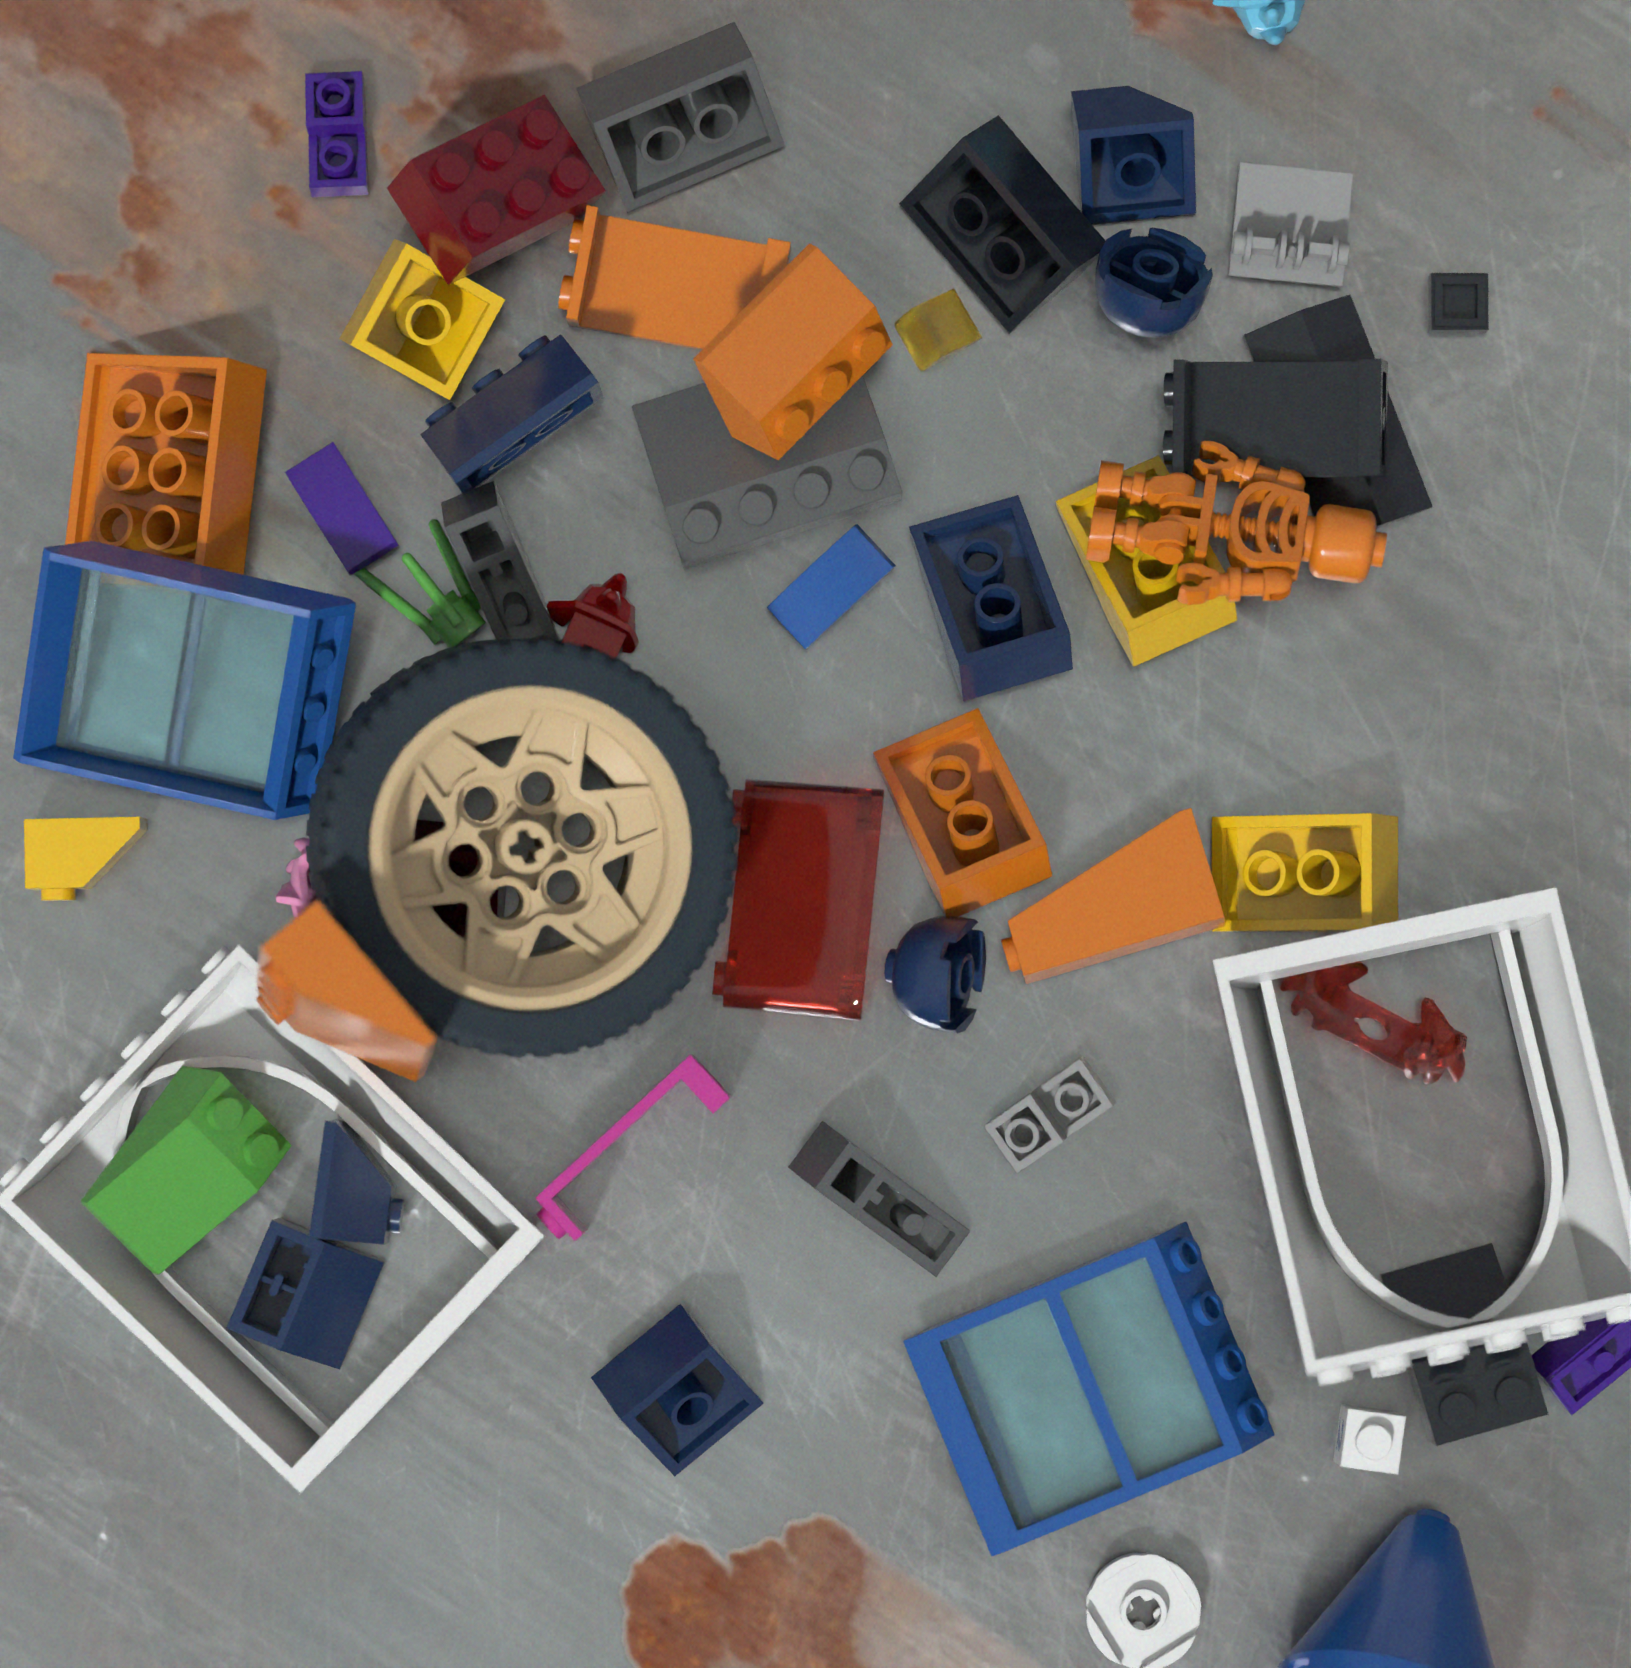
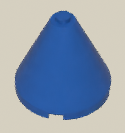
M1420 1509L1416 1511V1514L1405 1516L1287 1654L1278 1668H1495L1460 1533L1450 1523V1518L1446 1514L1432 1509Z

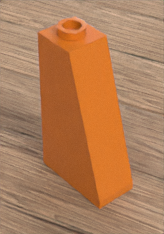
M1192 808L1177 812L1008 920L1012 936L1001 939L1010 973L1022 970L1025 983L1029 984L1224 927L1225 917Z

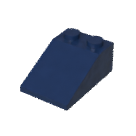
M1018 495L909 526L910 536L944 649L963 702L1073 669L1070 632Z

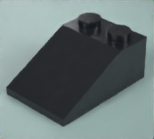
M1492 1243L1380 1274L1383 1285L1405 1300L1429 1311L1471 1319L1490 1307L1508 1289ZM1527 1342L1521 1343V1347L1492 1354L1486 1353L1485 1344L1468 1347L1470 1354L1464 1355V1359L1436 1366H1429L1427 1356L1412 1359V1366L1407 1368L1427 1440L1435 1446L1548 1415Z

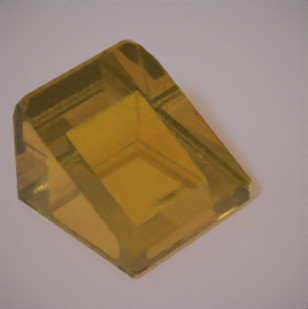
M954 288L911 308L894 324L914 362L921 371L935 366L982 338Z

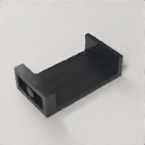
M1174 359L1173 373H1165L1164 377L1165 407H1173V430H1165L1163 437L1165 465H1172V473L1181 472L1194 477L1192 475L1194 460L1198 458L1201 460L1199 456L1201 442L1208 440L1226 446L1239 459L1246 461L1248 456L1260 459L1259 465L1279 471L1281 467H1285L1301 473L1303 477H1386L1388 362L1383 359L1320 362H1191L1185 359ZM1202 459V460H1201V461H1203V462H1205V463H1208V464H1215V463H1216L1215 461H1213V460H1211V459Z

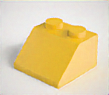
M394 239L339 339L444 398L451 400L506 299L467 277L448 285L430 256L407 243Z

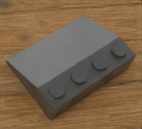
M863 376L779 460L731 436L705 383L632 406L684 570L902 500L903 492Z

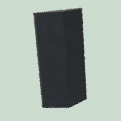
M1351 294L1299 310L1243 335L1253 362H1320L1375 359ZM1389 392L1387 399L1386 477H1304L1306 482L1304 492L1310 496L1309 509L1314 517H1316L1318 510L1322 506L1328 504L1371 511L1375 515L1377 520L1376 529L1433 507Z

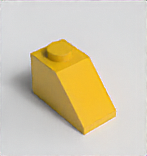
M142 817L24 819L25 889L41 890V901L76 900V889H92L148 831L147 819Z

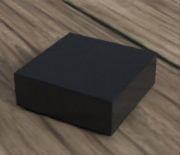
M1431 273L1429 275V333H1486L1489 330L1488 273Z

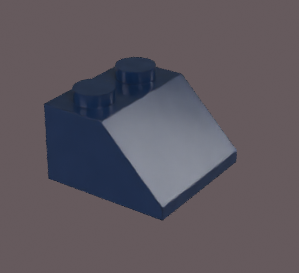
M681 1304L591 1377L619 1419L674 1477L764 1404L712 1338Z

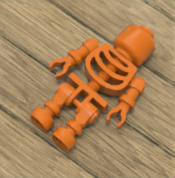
M1208 440L1202 441L1199 451L1201 460L1211 459L1216 463L1208 464L1199 458L1194 460L1192 475L1205 482L1201 498L1194 497L1196 481L1188 474L1175 472L1165 476H1154L1150 479H1145L1146 473L1135 471L1134 477L1122 475L1123 463L1101 460L1086 560L1107 562L1110 557L1111 544L1123 546L1122 552L1134 553V548H1139L1141 552L1155 557L1162 563L1174 565L1184 561L1187 545L1195 546L1193 563L1183 564L1178 567L1176 581L1180 584L1185 581H1192L1198 584L1195 587L1183 584L1179 588L1177 601L1182 604H1203L1207 600L1216 599L1218 596H1226L1227 602H1240L1241 596H1261L1262 601L1284 600L1291 592L1292 582H1295L1298 578L1301 561L1308 562L1309 571L1316 578L1353 584L1363 582L1368 577L1371 566L1382 568L1387 533L1376 532L1377 520L1375 515L1371 511L1328 504L1318 510L1316 517L1308 516L1310 496L1304 492L1306 484L1304 477L1295 470L1281 467L1279 471L1259 465V458L1248 456L1245 461L1239 459L1235 453L1229 451L1226 446ZM1232 480L1239 482V489L1243 490L1235 500L1232 513L1229 516L1226 513L1221 515L1220 512L1215 514L1213 506L1217 483L1230 482ZM1119 498L1130 499L1129 505L1141 507V503L1144 501L1149 506L1159 509V513L1162 516L1157 522H1148L1144 525H1138L1139 519L1128 517L1127 523L1115 521ZM1259 510L1257 519L1255 517L1252 520L1250 517L1245 519V516L1250 512ZM1275 516H1281L1280 521L1276 523L1272 519ZM1211 535L1215 538L1219 535L1221 539L1225 536L1227 539V557L1231 567L1227 568L1226 573H1219L1217 570L1204 565L1208 540ZM1247 540H1249V543L1253 542L1252 550L1248 549L1243 542H1247ZM1271 544L1275 547L1274 552L1269 547Z

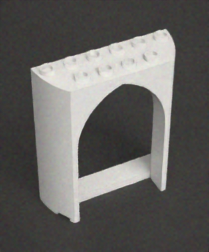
M1556 887L1213 960L1306 1373L1308 1376H1317L1319 1386L1354 1379L1353 1372L1365 1369L1371 1370L1372 1378L1407 1371L1406 1368L1412 1366V1359L1426 1356L1428 1357L1429 1366L1455 1362L1464 1359V1355L1470 1354L1468 1347L1485 1344L1487 1354L1507 1351L1521 1347V1343L1527 1342L1526 1335L1542 1332L1544 1342L1578 1335V1331L1584 1330V1323L1606 1317L1608 1324L1631 1320V1194ZM1491 934L1539 1134L1544 1160L1545 1195L1540 1227L1533 1248L1522 1270L1497 1301L1473 1318L1452 1317L1429 1311L1390 1291L1357 1261L1338 1234L1325 1207L1318 1184L1272 984L1273 979Z
M240 945L233 951L224 946L202 968L201 971L207 976L202 984L195 991L193 989L188 991L184 988L164 1007L161 1014L167 1020L155 1033L153 1031L147 1033L144 1030L124 1049L120 1056L126 1063L116 1074L111 1073L108 1076L105 1073L101 1074L83 1092L80 1099L86 1105L76 1116L72 1114L68 1118L63 1115L42 1135L39 1141L46 1147L31 1163L24 1158L20 1159L2 1177L0 1185L5 1190L0 1194V1206L301 1493L352 1442L351 1440L497 1286L518 1267L524 1258L543 1239L544 1235L357 1057L294 1031L286 1020L279 1025L275 1024L256 1001V997L259 996L257 991L259 964ZM182 1065L200 1069L220 1067L246 1069L283 1079L304 1089L338 1114L490 1259L335 1423L331 1422L241 1334L227 1329L228 1322L194 1291L171 1265L161 1274H153L80 1202L135 1129L141 1105L149 1088L168 1078L174 1077Z

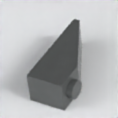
M489 482L441 502L445 530L495 638L561 641L546 608V602L518 533L495 482Z
M823 1121L788 1166L814 1189L935 1277L938 1276L970 1232L969 1229Z

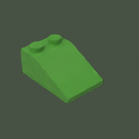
M182 1065L80 1202L153 1274L159 1275L257 1193L292 1145L221 1072Z

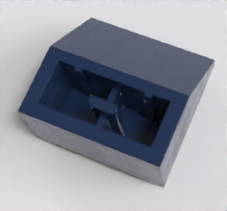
M281 1218L273 1219L229 1320L227 1329L277 1350L340 1370L385 1262L334 1240L309 1238L310 1230Z

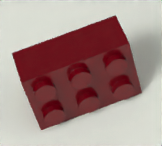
M545 94L410 159L387 187V190L448 285L573 223L574 219H581L586 212L587 205L593 206L606 192Z

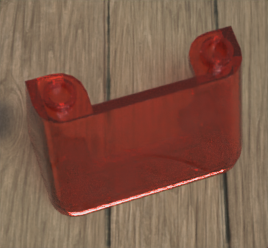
M746 779L745 790L733 789L732 800L736 816L732 817L734 824H741L727 962H715L712 995L723 996V1008L861 1022L884 789Z

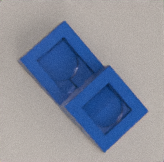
M856 524L796 578L767 608L793 637L807 649L852 606L856 605L896 565L863 529Z

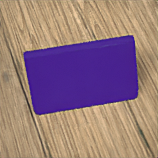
M1606 1317L1584 1323L1585 1329L1578 1331V1335L1548 1341L1531 1355L1536 1373L1571 1415L1576 1413L1631 1368V1320L1608 1324Z

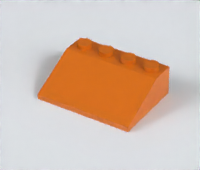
M87 353L65 544L95 541L244 575L267 369L228 357ZM102 572L101 584L192 594V592Z
M318 901L314 902L260 947L257 977L259 996L256 997V1001L275 1024L279 1025L286 1020L292 1029L298 1033L414 1082H417L425 1075L437 1039Z

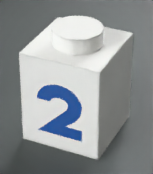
M1341 1404L1333 1461L1340 1467L1398 1475L1406 1416L1397 1411Z

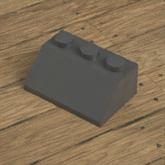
M735 22L576 88L627 212L785 146L754 58Z

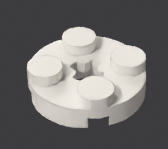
M1155 1552L1129 1553L1110 1561L1097 1573L1085 1595V1620L1090 1636L1098 1649L1109 1660L1120 1665L1122 1664L1129 1668L1166 1667L1180 1659L1190 1649L1196 1637L1195 1633L1199 1627L1201 1616V1601L1197 1588L1182 1567ZM1141 1596L1145 1601L1154 1598L1158 1602L1159 1607L1152 1612L1155 1619L1152 1625L1146 1627L1141 1620L1133 1623L1128 1620L1127 1614L1133 1610L1132 1603L1130 1602L1133 1598Z

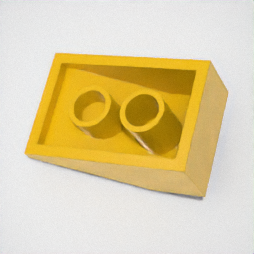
M1158 455L1124 470L1122 475L1134 477V472L1137 471L1146 473L1145 479H1150L1154 476H1165L1170 473ZM1098 482L1055 501L1059 514L1105 615L1133 667L1237 621L1235 602H1227L1226 596H1218L1216 599L1207 600L1205 603L1198 605H1187L1177 601L1179 588L1183 584L1190 587L1198 586L1197 583L1192 581H1185L1181 584L1176 581L1178 567L1186 563H1193L1195 546L1187 545L1184 561L1174 565L1162 563L1155 557L1141 552L1139 548H1134V553L1122 552L1123 546L1111 544L1110 557L1107 562L1086 560ZM1119 498L1116 522L1127 523L1128 517L1139 519L1138 525H1144L1148 522H1157L1162 517L1159 509L1149 506L1144 501H1142L1141 507L1129 505L1130 499ZM1208 542L1204 565L1217 570L1219 573H1226Z
M1354 813L1212 817V877L1225 917V926L1213 929L1212 931L1347 932L1398 921V816Z

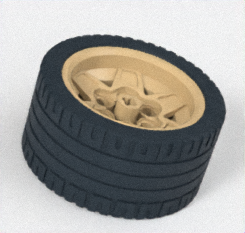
M492 639L465 643L458 647H449L413 662V665L408 669H401L390 676V679L385 683H381L370 693L371 697L367 702L362 701L352 712L353 715L350 719L344 722L336 734L339 738L335 745L330 744L324 757L323 766L319 768L315 784H318L316 793L311 794L309 804L310 815L306 827V836L310 837L309 846H306V856L309 863L310 872L308 874L311 888L316 893L314 900L321 904L433 1035L468 1049L476 1048L482 1053L502 1054L508 1057L525 1058L526 1054H531L536 1058L552 1057V1054L556 1053L565 1055L579 1052V1048L584 1046L590 1049L604 1044V1040L608 1038L616 1039L628 1033L629 1027L635 1024L640 1026L652 1018L651 1013L656 1009L662 1010L673 1000L671 996L677 990L681 992L692 980L689 977L692 972L700 969L707 958L704 954L708 947L713 948L720 934L717 932L720 922H725L729 910L726 904L728 896H733L735 881L732 880L733 870H737L738 854L734 853V843H738L737 827L733 825L732 819L736 814L733 800L729 799L727 794L730 788L726 775L721 773L718 767L721 763L715 750L710 749L706 744L708 738L701 727L696 726L691 720L693 718L683 705H677L673 701L675 697L663 686L653 682V678L641 670L634 671L631 669V664L593 648H584L574 643L545 639ZM521 735L507 764L503 767L496 766L473 749L493 739ZM583 756L603 775L611 789L583 790L581 788L580 779ZM539 771L548 780L549 792L542 802L533 805L523 799L520 787L523 778L527 774ZM483 786L492 795V809L484 818L474 820L468 817L464 811V797L472 788ZM427 794L445 823L442 829L413 843L416 819ZM574 813H582L590 824L589 836L583 843L570 846L562 836L563 822ZM521 830L525 836L534 838V847L528 850L526 860H523L522 856L509 852V846L518 842L517 832ZM468 843L477 853L478 861L476 867L468 875L455 876L448 866L449 854L455 846ZM625 855L622 874L615 890L604 875L602 867L605 863ZM567 870L574 878V892L567 900L554 902L547 894V880L556 871ZM510 885L517 891L519 897L518 906L510 916L504 918L496 917L491 912L489 906L490 897L498 887ZM464 902L467 905L465 940L450 930L435 914L430 905ZM544 925H550L569 938V940L557 946L531 952L538 933Z

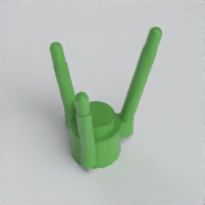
M432 519L429 522V528L461 598L454 590L444 595L412 554L405 553L402 555L403 563L434 602L426 610L433 619L432 621L365 568L354 573V575L421 628L434 645L442 640L448 648L456 647L482 627L486 621L478 612L482 608L475 593L472 591L440 522Z

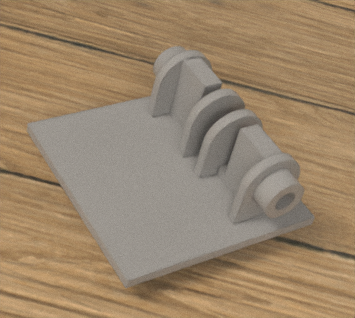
M1240 162L1228 276L1342 287L1344 268L1347 266L1350 244L1347 243L1354 173Z

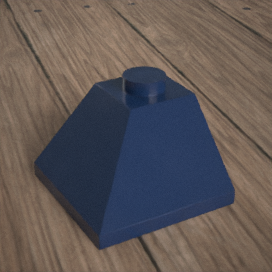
M1130 86L1071 91L1073 141L1080 209L1091 224L1196 214L1193 112Z
M327 1120L324 1124L309 1238L384 1245L389 1243L390 1232L400 1233L404 1212V1199L395 1198L397 1185L356 1131L344 1120Z

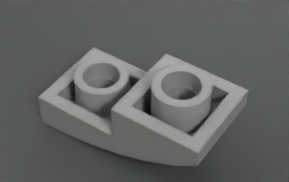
M1082 1056L995 1117L984 1127L1016 1173H1019L1061 1144L1070 1135L1116 1104V1101L1085 1057Z

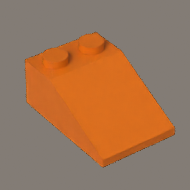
M979 708L873 752L925 877L944 916L959 917L1052 877L1046 842Z

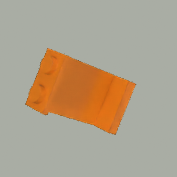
M587 205L584 220L574 219L569 253L578 254L574 276H563L558 309L567 310L566 319L569 326L702 350L789 264L791 242L768 238L766 245L601 215L598 207Z

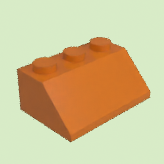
M809 243L693 360L731 436L779 460L893 344L875 305L818 247Z

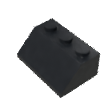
M999 115L964 136L899 203L1009 334L1085 271L1099 257L1100 250L1106 241Z

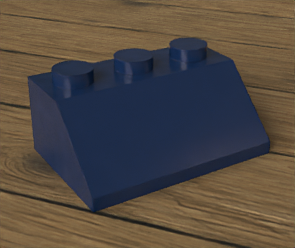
M561 334L552 341L546 335L533 341L519 353L522 362L505 374L502 373L500 368L490 372L474 384L472 390L476 395L458 408L453 402L447 403L425 420L429 428L420 435L462 494L479 487L603 398L599 382Z

